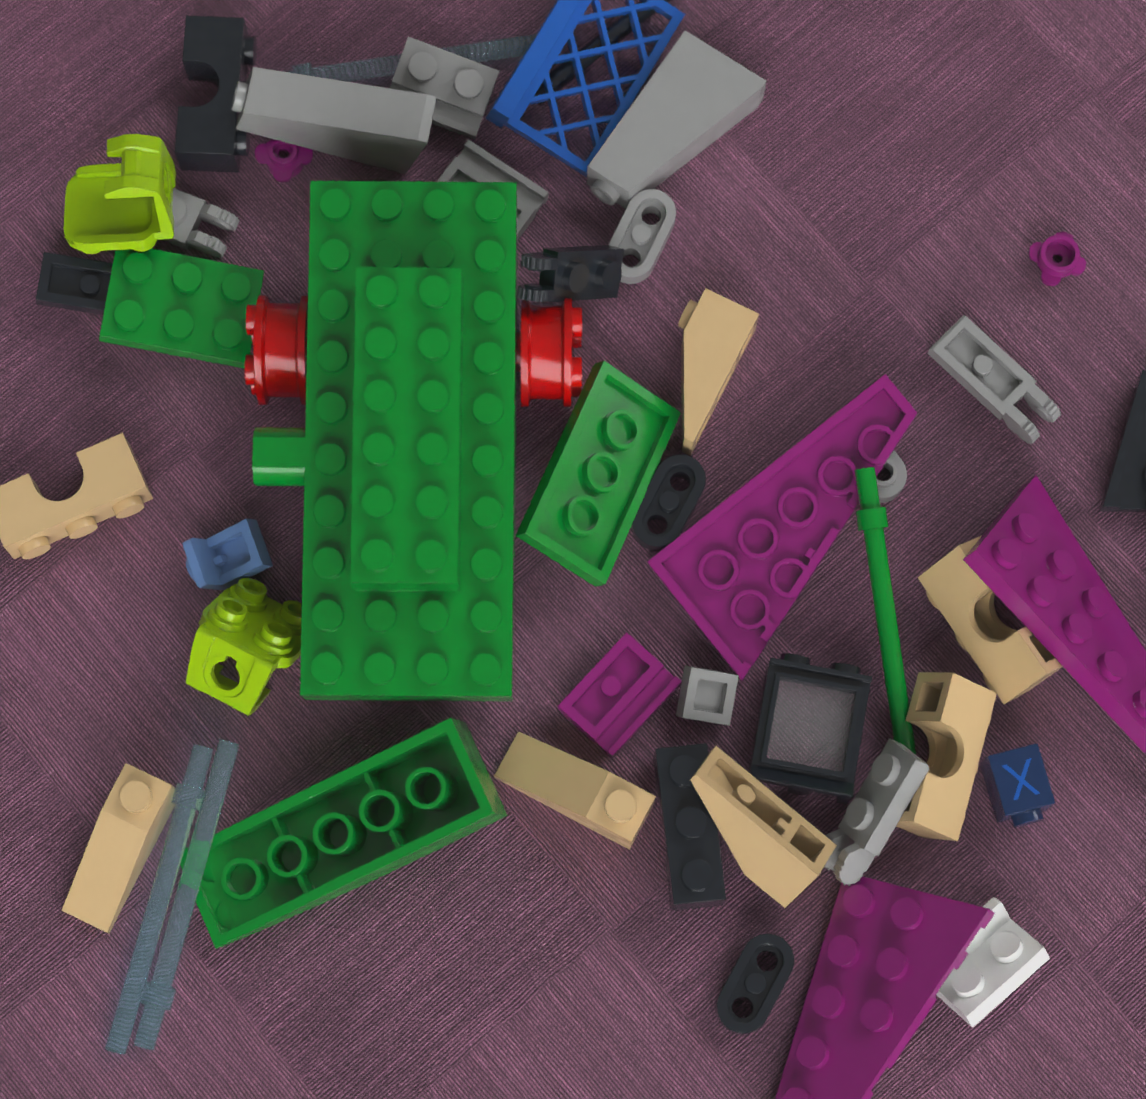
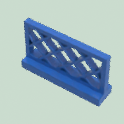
M556 0L485 119L499 128L503 126L508 127L584 177H587L588 165L631 106L685 16V13L665 0H639L642 2L640 4H635L634 0H625V7L602 11L600 0ZM591 3L594 13L583 15ZM653 9L669 20L661 34L643 38L637 12ZM628 14L634 40L610 44L604 19ZM596 21L602 47L578 51L573 33L575 27L578 24ZM567 42L569 54L559 55ZM655 43L647 56L645 45ZM636 47L641 64L640 70L635 75L619 78L613 52ZM604 54L610 80L586 85L580 59ZM572 61L578 87L554 92L549 70L554 64ZM543 82L545 94L534 96ZM631 83L623 96L621 85ZM612 87L617 104L615 112L612 115L595 118L588 92ZM580 94L586 120L562 125L556 99ZM547 101L554 127L537 131L521 121L520 118L528 105ZM607 123L599 137L597 125ZM588 127L593 148L585 161L568 151L564 132ZM556 134L558 144L546 136Z

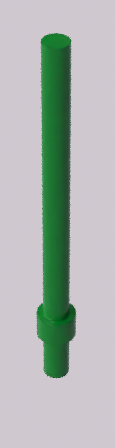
M875 467L856 469L855 477L860 510L855 511L858 531H863L893 740L903 744L916 755L912 723L906 721L909 701L884 528L889 527L886 507H880Z

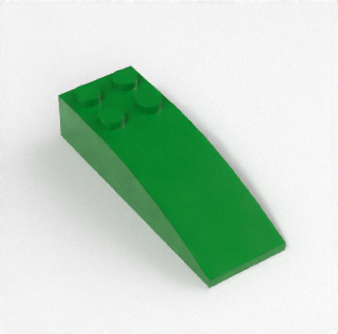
M449 718L175 854L215 949H219L367 884L508 815L466 722Z

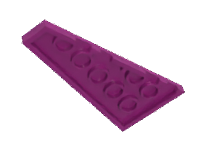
M886 374L647 561L651 569L733 672L739 675L741 682H743L859 505L855 470L875 467L877 477L917 415L916 410Z
M1035 475L1022 485L963 560L1146 754V651L1039 478Z
M861 877L860 881L850 886L848 884L844 885L841 882L775 1099H871L874 1094L871 1090L887 1067L892 1068L937 1001V992L953 968L958 970L968 955L966 949L980 928H986L995 913L989 908L867 877Z

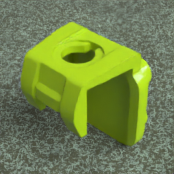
M125 134L107 139V157H122V163L88 165L76 170V175L69 180L65 192L63 230L66 241L71 247L83 253L96 254L101 251L128 249L143 252L153 248L157 240L172 239L174 237L173 188L176 185V169L163 140L159 137L142 134Z
M241 578L237 584L225 589L203 610L199 621L200 627L195 634L191 649L186 684L250 716L269 695L271 690L265 686L276 668L290 667L301 656L302 603L288 600L281 604L266 595L267 588L260 581L252 578ZM228 657L237 661L235 668L239 672V683L220 674L224 666L220 665L219 662H225Z

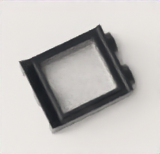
M783 653L780 654V659L770 658L766 668L748 772L760 782L788 787L789 793L808 795L811 791L838 796L837 803L847 805L853 797L872 676L861 675V668L846 663H831L830 669L810 665V658L798 654Z

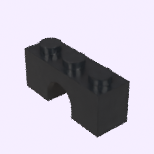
M186 15L182 61L188 80L211 82L218 86L219 90L216 96L205 105L197 107L178 106L175 154L181 170L239 173L241 156L249 155L250 133L236 129L239 112L231 110L237 82L246 83L248 65L255 66L257 57L256 36H249L244 18Z
M707 743L657 748L654 752L653 762L659 809H661L664 828L665 864L671 911L722 906L726 900L718 828L690 781L708 755Z

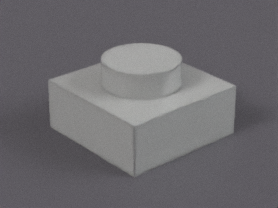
M685 665L676 716L730 726L739 675Z

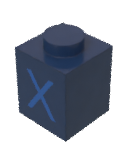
M1038 743L989 755L980 763L997 823L1012 819L1014 827H1021L1044 820L1042 811H1046L1054 805L1055 800Z

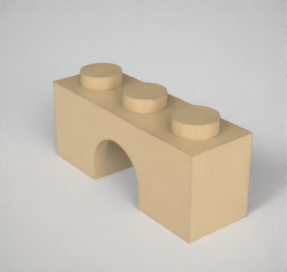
M123 433L76 453L83 469V482L80 489L66 500L52 501L44 498L38 485L29 473L0 485V539L4 548L13 559L22 557V559L38 557L50 550L51 543L67 536L70 539L84 537L98 528L97 523L116 516L118 519L132 516L144 508L145 502L153 499L131 446Z
M979 536L957 546L917 578L925 588L931 604L940 610L955 632L958 644L970 654L983 673L986 685L991 691L997 693L1003 704H1006L1027 693L1063 666L1027 627L1015 630L1006 626L998 618L994 608L995 593L963 560L981 538Z
M918 672L906 721L921 728L927 736L929 742L927 764L930 769L896 827L922 838L959 840L997 693L955 673Z

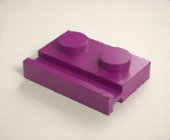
M626 632L557 706V710L613 759L676 691L682 681L674 677L664 668L660 661Z

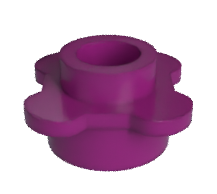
M271 139L266 144H259L254 153L257 162L266 164L274 179L281 183L288 182L302 171L304 165L310 164L313 160L312 149ZM281 151L289 153L286 158L280 157L279 154Z
M1058 232L1056 235L1046 239L1044 243L1035 242L1031 245L1028 252L1030 260L1036 262L1042 272L1040 276L1042 283L1047 286H1057L1062 278L1069 275L1080 276L1086 268V261L1080 256L1079 247L1074 241L1073 236L1068 232ZM1053 256H1060L1062 261L1059 263L1054 262Z

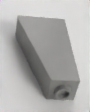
M685 30L588 165L587 185L590 186L591 192L608 205H614L616 202L626 209L634 195L646 189H655L757 109L763 101L767 81Z
M253 67L246 83L237 82L231 110L239 112L236 124L237 130L406 174L428 143L436 97L416 92Z

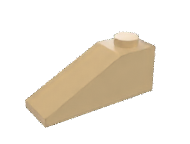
M705 288L698 303L693 300L688 302L678 323V327L684 329L681 343L682 452L690 456L756 330L759 313Z
M519 731L494 775V778L629 850L649 815L656 798L655 795L610 771Z
M716 745L690 779L744 875L784 908L819 876L837 846Z
M125 763L101 809L61 911L108 934L110 933L181 795L173 785Z

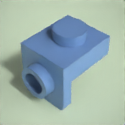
M246 518L207 539L190 538L182 543L187 556V571L196 582V585L202 589L225 590L237 584L239 579L250 578L273 566L258 522L255 519Z

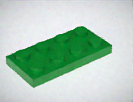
M606 361L595 363L515 536L595 587L606 585L681 412Z

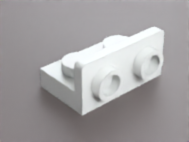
M995 897L982 906L992 910L995 915L985 929L980 928L966 949L968 955L958 970L953 968L936 994L972 1028L1050 959L1045 948L1010 919L1004 905Z

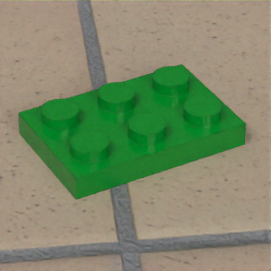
M152 248L143 252L133 249L115 250L99 341L244 368L245 356L250 354L252 346V335H247L246 307L247 305H256L258 296L261 294L265 270Z

